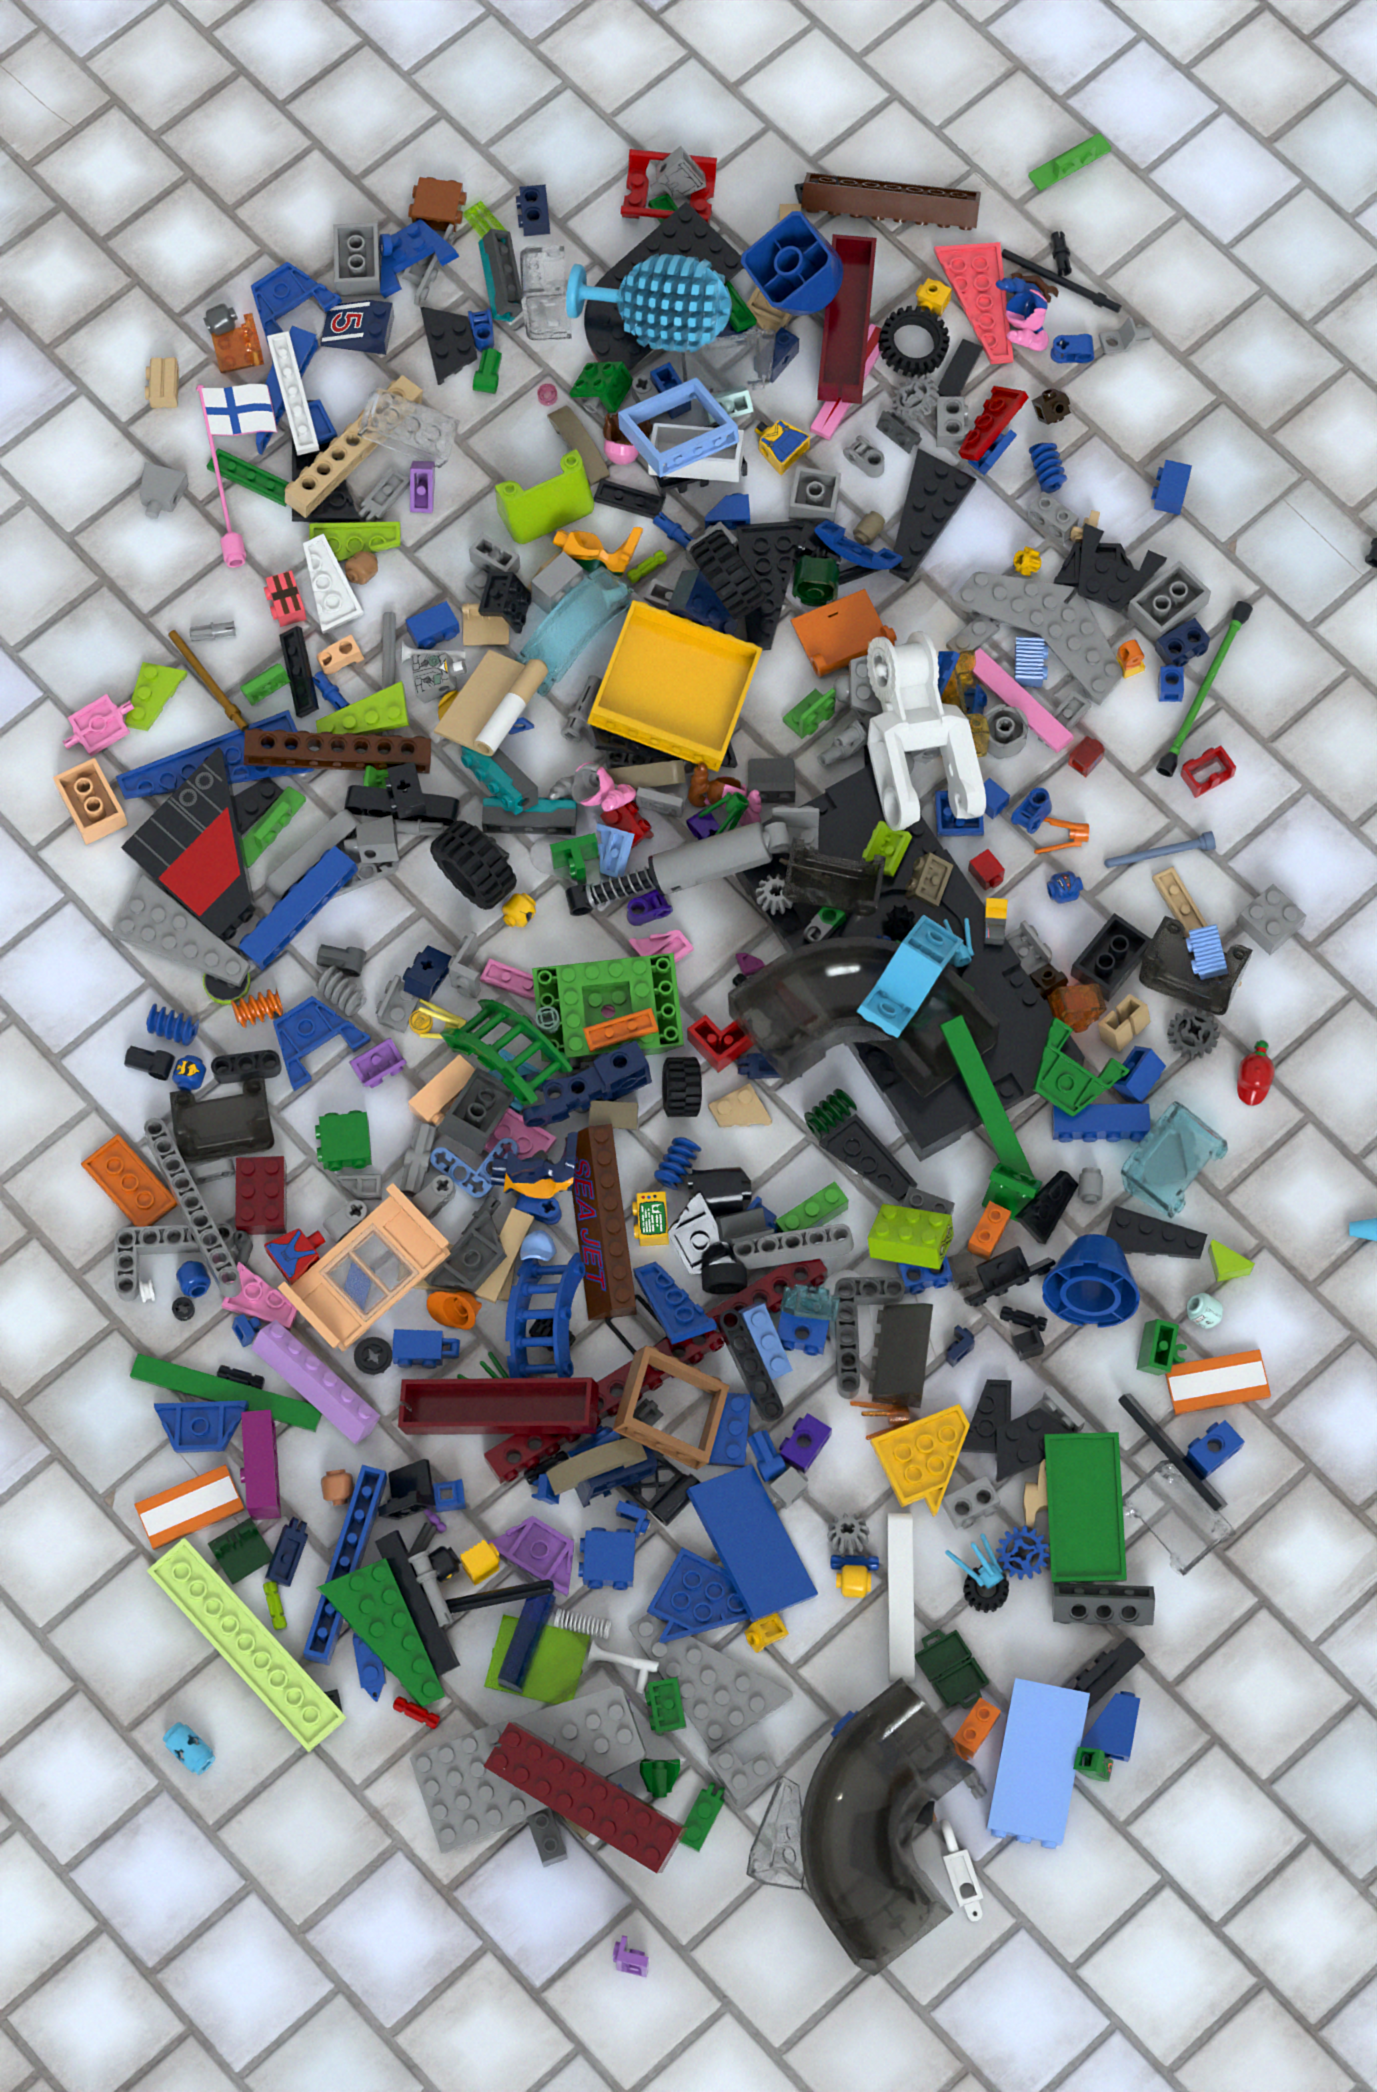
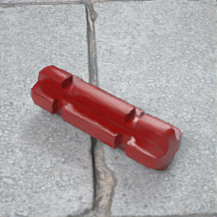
M398 1696L393 1703L394 1710L400 1713L404 1712L406 1716L420 1723L425 1722L426 1726L435 1729L440 1722L439 1715L433 1712L428 1713L427 1709L411 1701L408 1703L407 1699Z

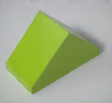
M1212 1239L1208 1253L1217 1282L1251 1274L1255 1263Z

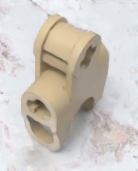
M1045 1459L1040 1464L1037 1483L1025 1482L1022 1508L1025 1525L1028 1526L1030 1531L1033 1529L1035 1515L1042 1510H1047Z

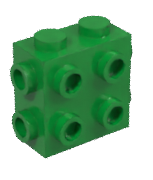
M353 1110L348 1112V1114L327 1113L319 1117V1125H315L316 1139H321V1147L317 1148L318 1162L323 1163L324 1170L328 1169L335 1172L346 1167L363 1169L367 1165H372L367 1112Z

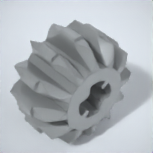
M779 874L776 876V879L768 875L767 882L763 880L759 882L760 888L756 889V895L759 896L757 903L763 904V911H767L770 908L771 914L774 915L776 910L783 914L785 907L791 909L792 901L796 899V894L793 893L795 886L794 884H789L788 877L781 880Z
M844 1513L842 1519L835 1516L834 1523H829L828 1541L831 1542L833 1550L839 1549L841 1555L849 1551V1554L852 1556L855 1549L862 1552V1545H868L869 1528L866 1526L865 1520L863 1518L858 1519L855 1513L851 1517Z

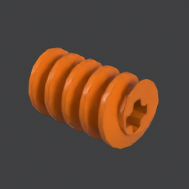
M277 988L275 994L270 989H267L266 997L261 992H258L257 1000L252 995H249L248 1003L241 997L238 1006L233 1000L231 1001L237 1023H240L243 1028L247 1027V1020L252 1025H255L256 1017L261 1022H265V1014L271 1020L274 1019L275 1011L280 1017L283 1015V1007Z

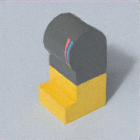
M986 898L984 944L1004 945L1008 899Z

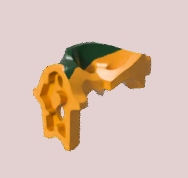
M633 527L628 538L614 553L604 549L600 539L595 534L580 530L568 533L560 529V531H557L552 543L562 547V552L564 551L584 570L599 575L613 574L622 578L644 530L641 527Z

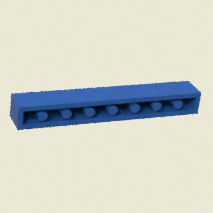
M366 1465L361 1466L325 1583L360 1569L388 1480L386 1471ZM321 1594L303 1654L306 1660L330 1666L344 1618L331 1606L332 1604Z

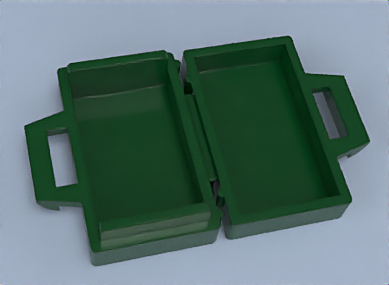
M937 1629L923 1637L921 1641L924 1649L915 1654V1660L928 1681L931 1682L933 1680L931 1685L945 1708L949 1709L959 1703L966 1709L976 1703L980 1697L982 1698L980 1689L987 1686L989 1680L975 1658H970L972 1653L958 1631L954 1630L945 1636ZM938 1635L941 1639L928 1646V1641ZM974 1693L977 1694L976 1697L964 1703V1699Z

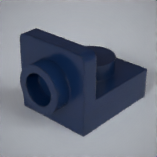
M959 1325L954 1328V1336L960 1342H953L947 1349L946 1361L952 1367L970 1353L975 1345L974 1335L967 1328L962 1329Z

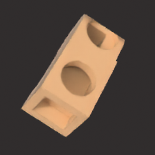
M349 635L321 651L316 659L323 672L330 675L354 661L358 663L364 660V657L353 636Z

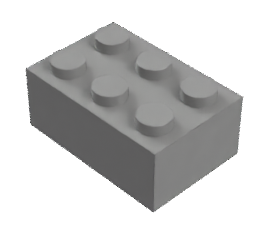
M378 223L333 224L336 293L339 296L381 294Z
M1178 561L1129 602L1127 614L1156 642L1158 638L1183 625L1204 608L1209 602L1211 591L1182 562Z

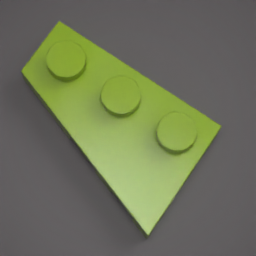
M142 662L131 699L135 709L127 713L125 719L126 726L148 731L163 711V706L168 699L172 698L178 685L187 677V671Z

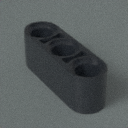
M262 1050L218 1056L213 1059L211 1069L214 1079L218 1083L228 1084L276 1077L280 1074L282 1065L279 1055L275 1051ZM267 1061L276 1062L272 1067L264 1066ZM244 1064L252 1065L248 1070L241 1069ZM220 1067H228L225 1073L217 1072Z

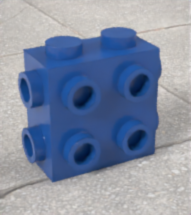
M601 1527L591 1528V1531L586 1530L585 1538H580V1553H584V1562H579L578 1577H583V1585H588L590 1589H602L603 1586H613L615 1590H627L628 1587H633L635 1533L624 1528L616 1529V1532L606 1531L605 1528Z

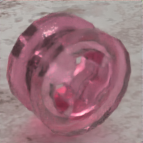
M543 384L537 392L538 401L544 406L553 405L557 401V389L554 385ZM547 391H550L551 396H549L548 399H545L544 394H546Z

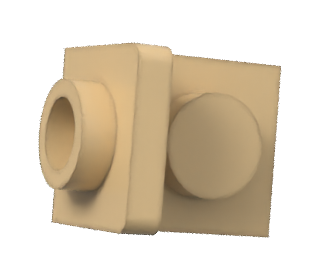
M1091 510L1090 517H1085L1082 528L1073 526L1070 540L1082 542L1085 523L1097 528L1100 512Z

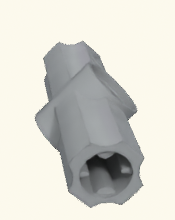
M416 1124L411 1147H408L404 1160L405 1170L399 1190L409 1197H414L422 1190L425 1174L429 1172L431 1166L430 1156L437 1129L430 1124Z

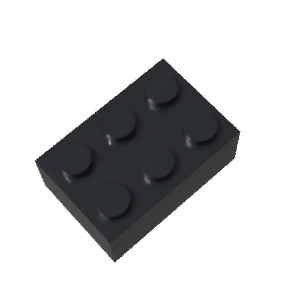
M1114 913L1073 963L1070 975L1109 1002L1150 951L1153 940Z

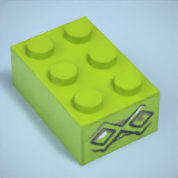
M882 1203L867 1237L870 1258L940 1269L954 1236L952 1215Z

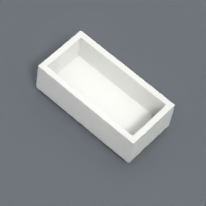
M654 423L651 443L662 453L715 428ZM738 430V443L665 476L739 482L744 454V430ZM648 464L649 475L658 476L657 473Z

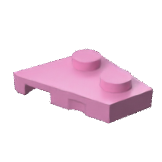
M680 930L668 931L666 934H652L650 937L636 940V938H631L628 940L629 945L639 957L674 953L675 963L694 950Z

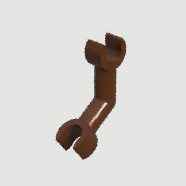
M1021 273L1011 274L1012 279L1017 277L1039 287L1048 303L1051 302V296L1048 293L1058 297V289L1054 286H1048L1037 275L1023 276Z

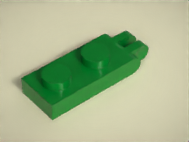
M714 1782L710 1783L707 1790L702 1788L684 1823V1826L688 1829L680 1843L697 1852H700L725 1802V1799L721 1798L725 1790L724 1787L720 1786L716 1795L712 1793L716 1786Z

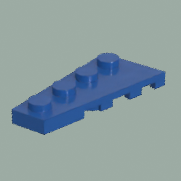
M656 1261L633 1269L635 1279L671 1344L717 1329V1323L712 1318H708L698 1304L695 1305L689 1298V1294L684 1289H680L675 1284V1280Z

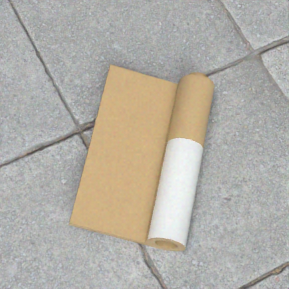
M489 649L434 729V733L483 755H494L547 676L549 671L546 663L540 659H530L524 665Z

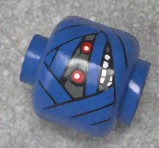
M1065 871L1051 876L1050 881L1047 882V890L1051 900H1055L1058 904L1077 900L1080 891L1083 890L1081 878L1076 877L1072 871Z

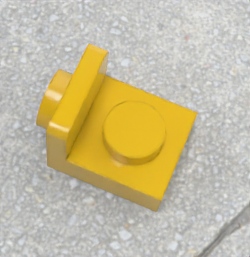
M777 1613L753 1622L744 1632L748 1644L755 1653L761 1652L766 1646L785 1638L789 1634Z

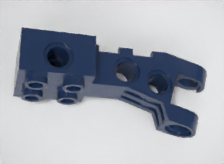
M637 1041L623 1043L617 1050L599 1055L593 1061V1067L574 1076L545 1080L535 1091L540 1090V1092L544 1093L546 1104L525 1109L522 1112L524 1125L527 1127H538L562 1122L570 1118L568 1113L580 1107L582 1111L590 1108V1102L593 1100L595 1101L603 1097L604 1101L608 1099V1101L613 1102L652 1083L649 1063ZM539 1072L525 1074L521 1077L524 1081L529 1082ZM577 1088L584 1089V1091L579 1094L573 1092ZM553 1093L561 1094L558 1098H550Z

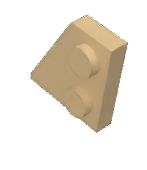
M750 1083L708 1104V1109L719 1127H732L734 1125L745 1127L750 1126V1124L769 1126L772 1124L770 1116Z

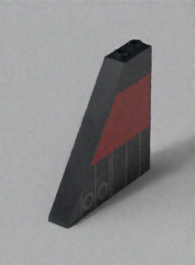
M218 747L121 848L198 921L225 942L232 939L236 935L237 929L253 917L256 907L227 758Z

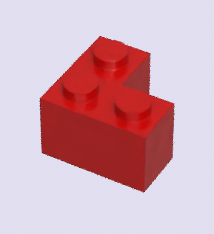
M706 1014L687 1028V1040L717 1073L754 1045L755 1034L740 1017L722 1031Z

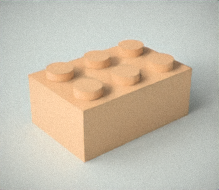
M95 758L52 777L56 789L86 845L128 825L125 814Z

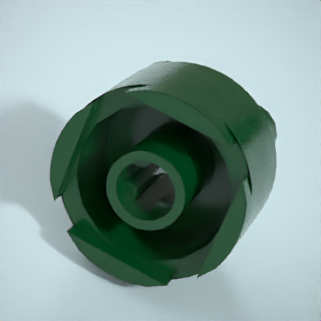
M802 556L800 562L794 568L793 597L796 599L797 596L801 599V603L815 607L824 606L830 600L834 602L838 597L840 575L836 561L832 558L822 559Z

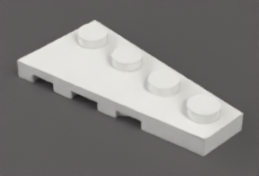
M324 534L303 543L322 633L325 634L364 615Z

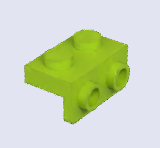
M879 821L877 827L872 832L867 848L863 851L861 860L870 872L894 876L912 836L907 831H893L884 821Z

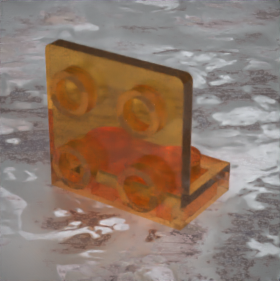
M252 313L244 314L245 323L241 324V327L221 335L211 334L220 373L264 364Z

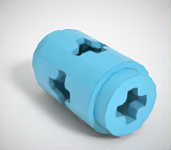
M176 1723L163 1737V1741L166 1743L165 1747L192 1773L195 1772L197 1775L204 1773L216 1759L213 1750L187 1724ZM179 1752H182V1753H183V1757H184L185 1759H183V1758L180 1757L181 1754H180Z

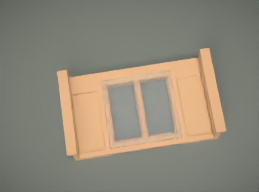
M393 1183L386 1188L390 1196L289 1287L284 1281L277 1287L333 1349L338 1346L342 1352L350 1347L373 1323L451 1254L447 1248L450 1244L448 1240Z

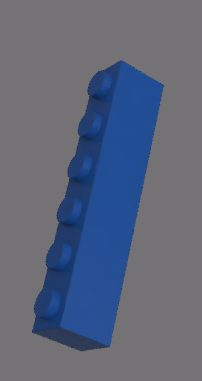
M336 846L331 850H326L315 867L311 866L305 872L304 878L299 883L291 886L288 895L283 900H279L274 904L272 912L267 917L264 916L258 921L252 933L246 934L241 939L238 946L241 953L263 971L358 871L356 863Z

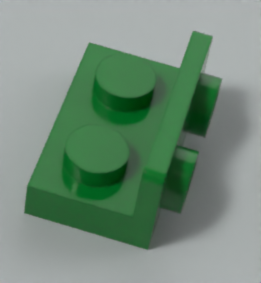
M678 1678L647 1683L649 1690L645 1691L647 1706L652 1707L653 1715L649 1716L651 1730H656L659 1736H663L665 1732L687 1728Z

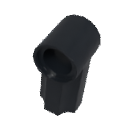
M130 1046L125 1055L124 1065L147 1072L155 1079L166 1081L176 1057L162 1050L152 1052Z

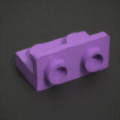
M622 1935L621 1942L616 1941L613 1950V1962H616L617 1970L647 1977L649 1957H646L645 1953L639 1950L630 1949V1952H626L628 1947L627 1936Z

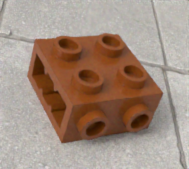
M419 177L418 185L413 187L412 198H414V204H410L408 217L412 218V223L421 219L432 229L446 231L449 224L454 225L453 232H456L457 225L462 223L463 218L461 206H465L467 192H463V183L455 180L445 181L437 180L433 177Z

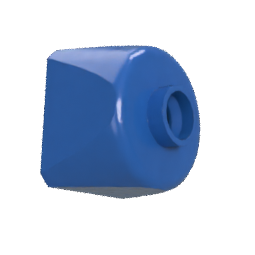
M792 211L748 248L741 257V264L769 304L779 311L795 316L814 314L826 307L837 295L843 281L844 269L842 259L801 211Z

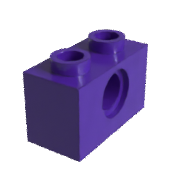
M809 1413L803 1419L799 1417L792 1428L795 1432L790 1439L786 1437L779 1447L783 1461L796 1470H801L804 1474L832 1435V1428ZM801 1438H806L811 1443L807 1447H801L797 1441Z

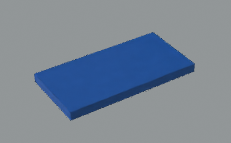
M752 1464L687 1489L686 1492L752 1623L815 1598L818 1595Z

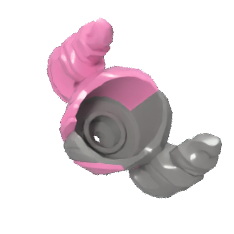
M587 762L578 767L575 775L558 780L550 789L548 796L550 800H556L572 795L574 801L578 804L585 806L601 804L604 811H611L633 801L636 796V790L630 785L614 784L612 777L602 765Z

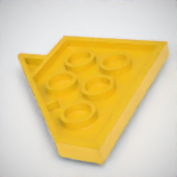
M960 1404L871 1439L870 1444L901 1507L924 1499L932 1516L937 1515L970 1426Z

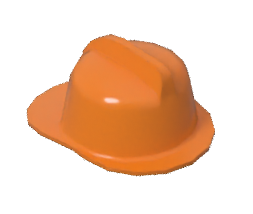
M436 1291L430 1294L426 1306L431 1317L439 1324L469 1330L475 1324V1319L482 1307V1303L477 1302L475 1297L467 1291L455 1293Z

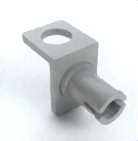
M1128 317L1119 331L1100 332L1098 337L1105 353L1127 352L1135 340H1150L1152 329L1149 325L1136 327L1133 318ZM1110 337L1116 340L1117 346H1109L1106 338Z

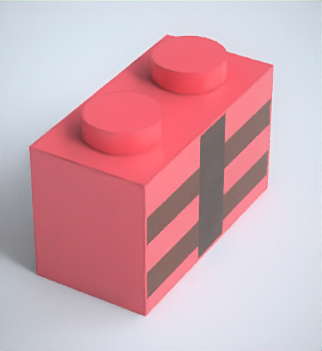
M292 570L267 577V587L263 588L267 601L272 600L273 606L270 607L273 620L278 619L280 627L307 620Z

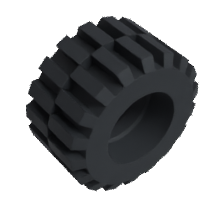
M667 1057L664 1062L662 1098L667 1117H697L700 1112L702 1078L700 1064L696 1057Z

